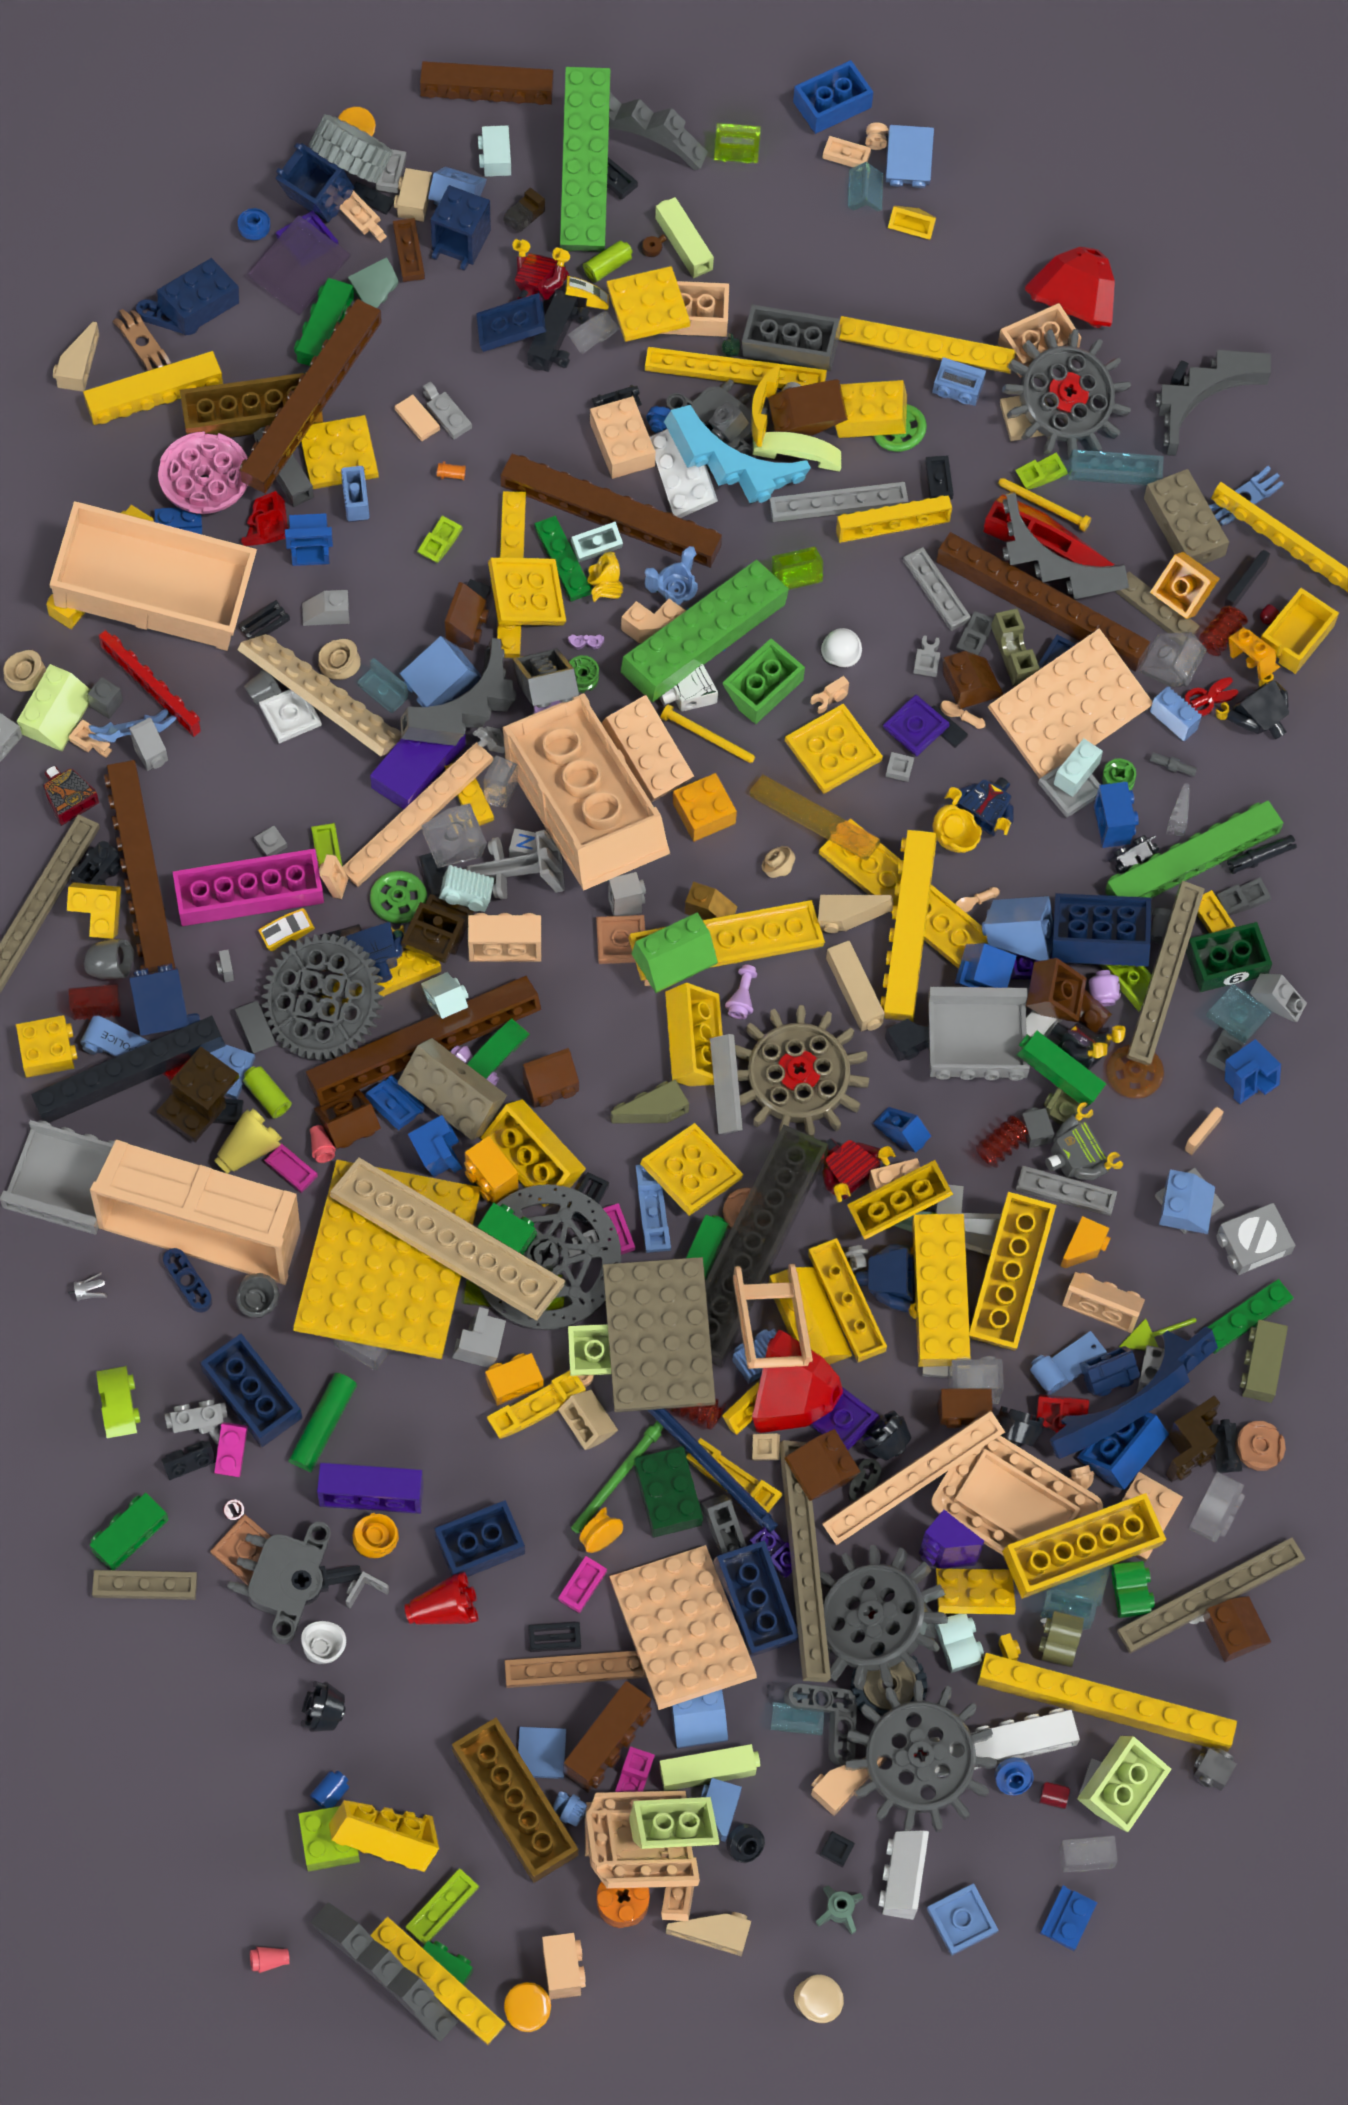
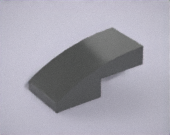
M974 611L956 649L979 656L992 631L991 624L994 618Z
M1261 877L1241 887L1237 884L1217 894L1228 915L1237 914L1271 901V896Z
M258 1001L234 1009L253 1054L276 1045Z
M1230 1020L1206 1061L1225 1071L1226 1059L1242 1049L1251 1031Z

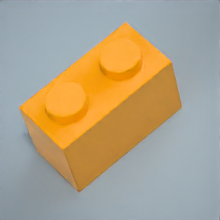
M532 1353L516 1355L511 1359L512 1361L505 1364H494L488 1368V1371H485L487 1384L497 1406L543 1387V1377Z

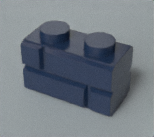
M1126 1346L1080 1363L1086 1387L1095 1396H1106L1112 1392L1111 1389L1118 1386L1128 1387L1134 1383L1135 1379L1140 1378L1134 1353Z

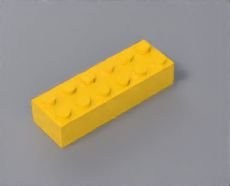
M1011 1192L1007 1193L969 1329L971 1339L1016 1351L1056 1205Z
M964 1214L914 1215L912 1233L918 1367L968 1366L971 1357Z
M1147 1493L1009 1544L1002 1553L1019 1594L1023 1599L1157 1548L1166 1541V1537Z

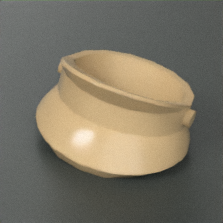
M349 639L332 640L323 646L319 652L318 667L321 673L331 679H346L353 676L360 668V656L357 652L356 644Z
M25 650L12 655L4 665V680L6 684L13 690L20 692L36 689L46 672L40 655L33 650Z
M825 1975L810 1976L805 1981H802L794 1992V2001L799 2011L808 2020L817 2023H827L834 2020L841 2013L844 2005L841 1988L833 1979Z

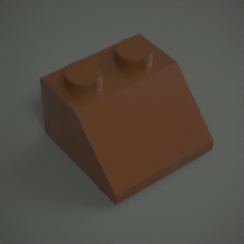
M462 582L458 583L445 619V633L448 641L458 647L473 651L475 643H479L481 640L482 630L480 628L482 623L486 624L489 610L486 609V600Z
M967 651L943 658V676L959 709L1003 696V692L986 658Z
M1058 958L1034 962L1026 1006L1041 1016L1079 1022L1087 978Z
M569 1048L523 1064V1083L534 1108L549 1106L554 1100L562 1097L564 1099L571 1098L579 1092V1079Z
M360 1090L314 1108L326 1134L336 1149L349 1147L354 1141L362 1137H370L375 1134V1131L381 1129L372 1104Z
M941 1389L937 1402L940 1425H946L947 1428L952 1429L960 1428L962 1425H969L990 1410L993 1413L992 1389Z
M835 1429L814 1438L784 1458L809 1501L848 1484L861 1472Z
M1249 1596L1226 1600L1207 1608L1203 1615V1619L1224 1662L1271 1643Z

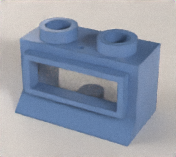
M943 357L934 381L933 393L943 398L948 397L958 400L963 404L976 406L984 384L986 370Z

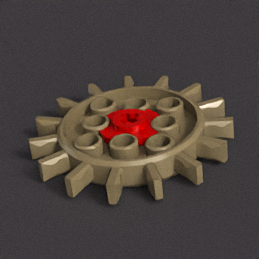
M804 1005L798 1006L796 1012L797 1023L786 1025L782 1024L776 1009L770 1010V1022L774 1029L766 1034H763L752 1023L747 1025L746 1032L757 1041V1044L753 1050L735 1045L736 1057L749 1061L747 1070H737L738 1081H748L750 1087L749 1091L739 1095L740 1106L756 1100L762 1107L754 1118V1126L759 1127L771 1114L782 1120L779 1126V1138L784 1139L786 1137L790 1122H804L806 1136L808 1140H813L815 1133L813 1121L825 1117L835 1131L840 1129L841 1122L833 1112L839 1104L856 1113L859 1111L860 1103L846 1095L848 1086L868 1088V1077L850 1074V1065L865 1062L867 1060V1052L861 1051L850 1055L846 1054L843 1045L853 1038L854 1030L849 1028L835 1038L826 1031L831 1023L832 1013L828 1011L822 1017L818 1027L805 1024L806 1012ZM816 1042H820L825 1046V1048L822 1050H816L813 1048L812 1045ZM791 1046H797L801 1049V1051L799 1053L794 1054L791 1053L788 1050V1048ZM772 1049L777 1052V1055L769 1057L764 1052ZM824 1064L829 1067V1070L827 1072H820L816 1067ZM776 1071L781 1074V1077L779 1079H772L769 1073ZM831 1087L834 1092L832 1094H824L821 1088ZM806 1090L810 1095L807 1098H801L797 1095V1092ZM775 1094H783L786 1099L779 1102L773 1096Z

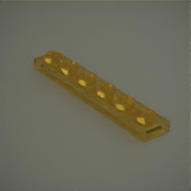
M763 774L749 791L750 796L866 861L880 845L879 838Z

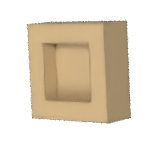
M777 1433L753 1434L752 1459L755 1461L779 1460L780 1435Z

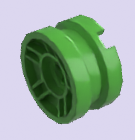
M580 655L574 657L569 663L574 668L578 692L592 691L599 681L597 662L589 656Z
M1122 758L1109 761L1104 768L1102 784L1127 782L1129 790H1132L1137 775L1134 765Z

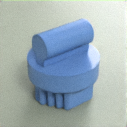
M561 1791L558 1793L552 1807L557 1815H561L560 1820L565 1824L568 1822L573 1826H577L585 1813L587 1805L575 1794L569 1797L567 1793Z

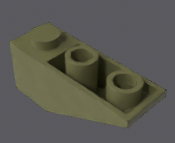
M676 1080L671 1082L665 1081L660 1083L655 1090L649 1093L642 1092L633 1101L627 1104L620 1103L615 1106L613 1111H611L612 1124L669 1123L689 1113V1102Z

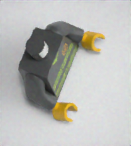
M1084 1102L1079 1104L1077 1108L1078 1113L1072 1114L1060 1126L1054 1136V1144L1051 1148L1053 1155L1047 1157L1045 1163L1051 1172L1061 1168L1067 1178L1076 1177L1077 1179L1093 1181L1108 1173L1110 1168L1121 1169L1123 1162L1119 1161L1113 1164V1160L1120 1155L1117 1152H1112L1107 1157L1087 1122L1081 1121V1119L1090 1118L1093 1115L1092 1109L1087 1114H1082V1109L1087 1106V1103Z

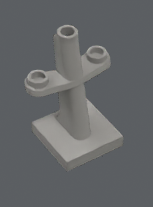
M545 830L536 832L537 851L535 853L504 859L500 839L498 837L492 838V841L488 842V849L490 854L494 855L495 861L469 865L466 869L467 871L470 870L476 874H484V876L496 879V884H493L492 890L495 898H500L501 900L507 899V877L540 873V876L556 893L565 891L561 853Z

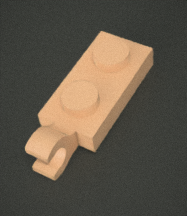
M353 191L351 197L340 205L341 212L364 235L370 231L381 243L387 237L383 233L384 231L377 225L381 219Z

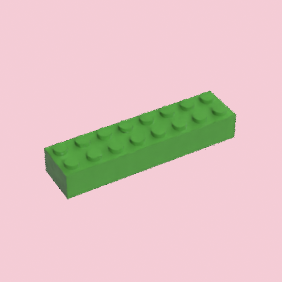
M566 67L560 248L566 251L602 252L605 250L610 68Z
M755 560L623 656L620 673L653 703L685 679L701 664H706L782 608L786 603L789 588L758 560Z

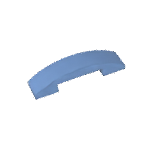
M636 1165L640 1214L646 1253L671 1251L663 1188L642 1165Z

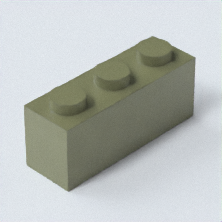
M1258 1320L1256 1326L1250 1328L1248 1341L1252 1342L1251 1350L1246 1351L1244 1364L1248 1365L1247 1373H1242L1240 1387L1244 1388L1242 1397L1272 1403L1276 1395L1288 1326Z

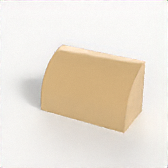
M592 1390L572 1395L558 1409L585 1450L601 1444L618 1431Z

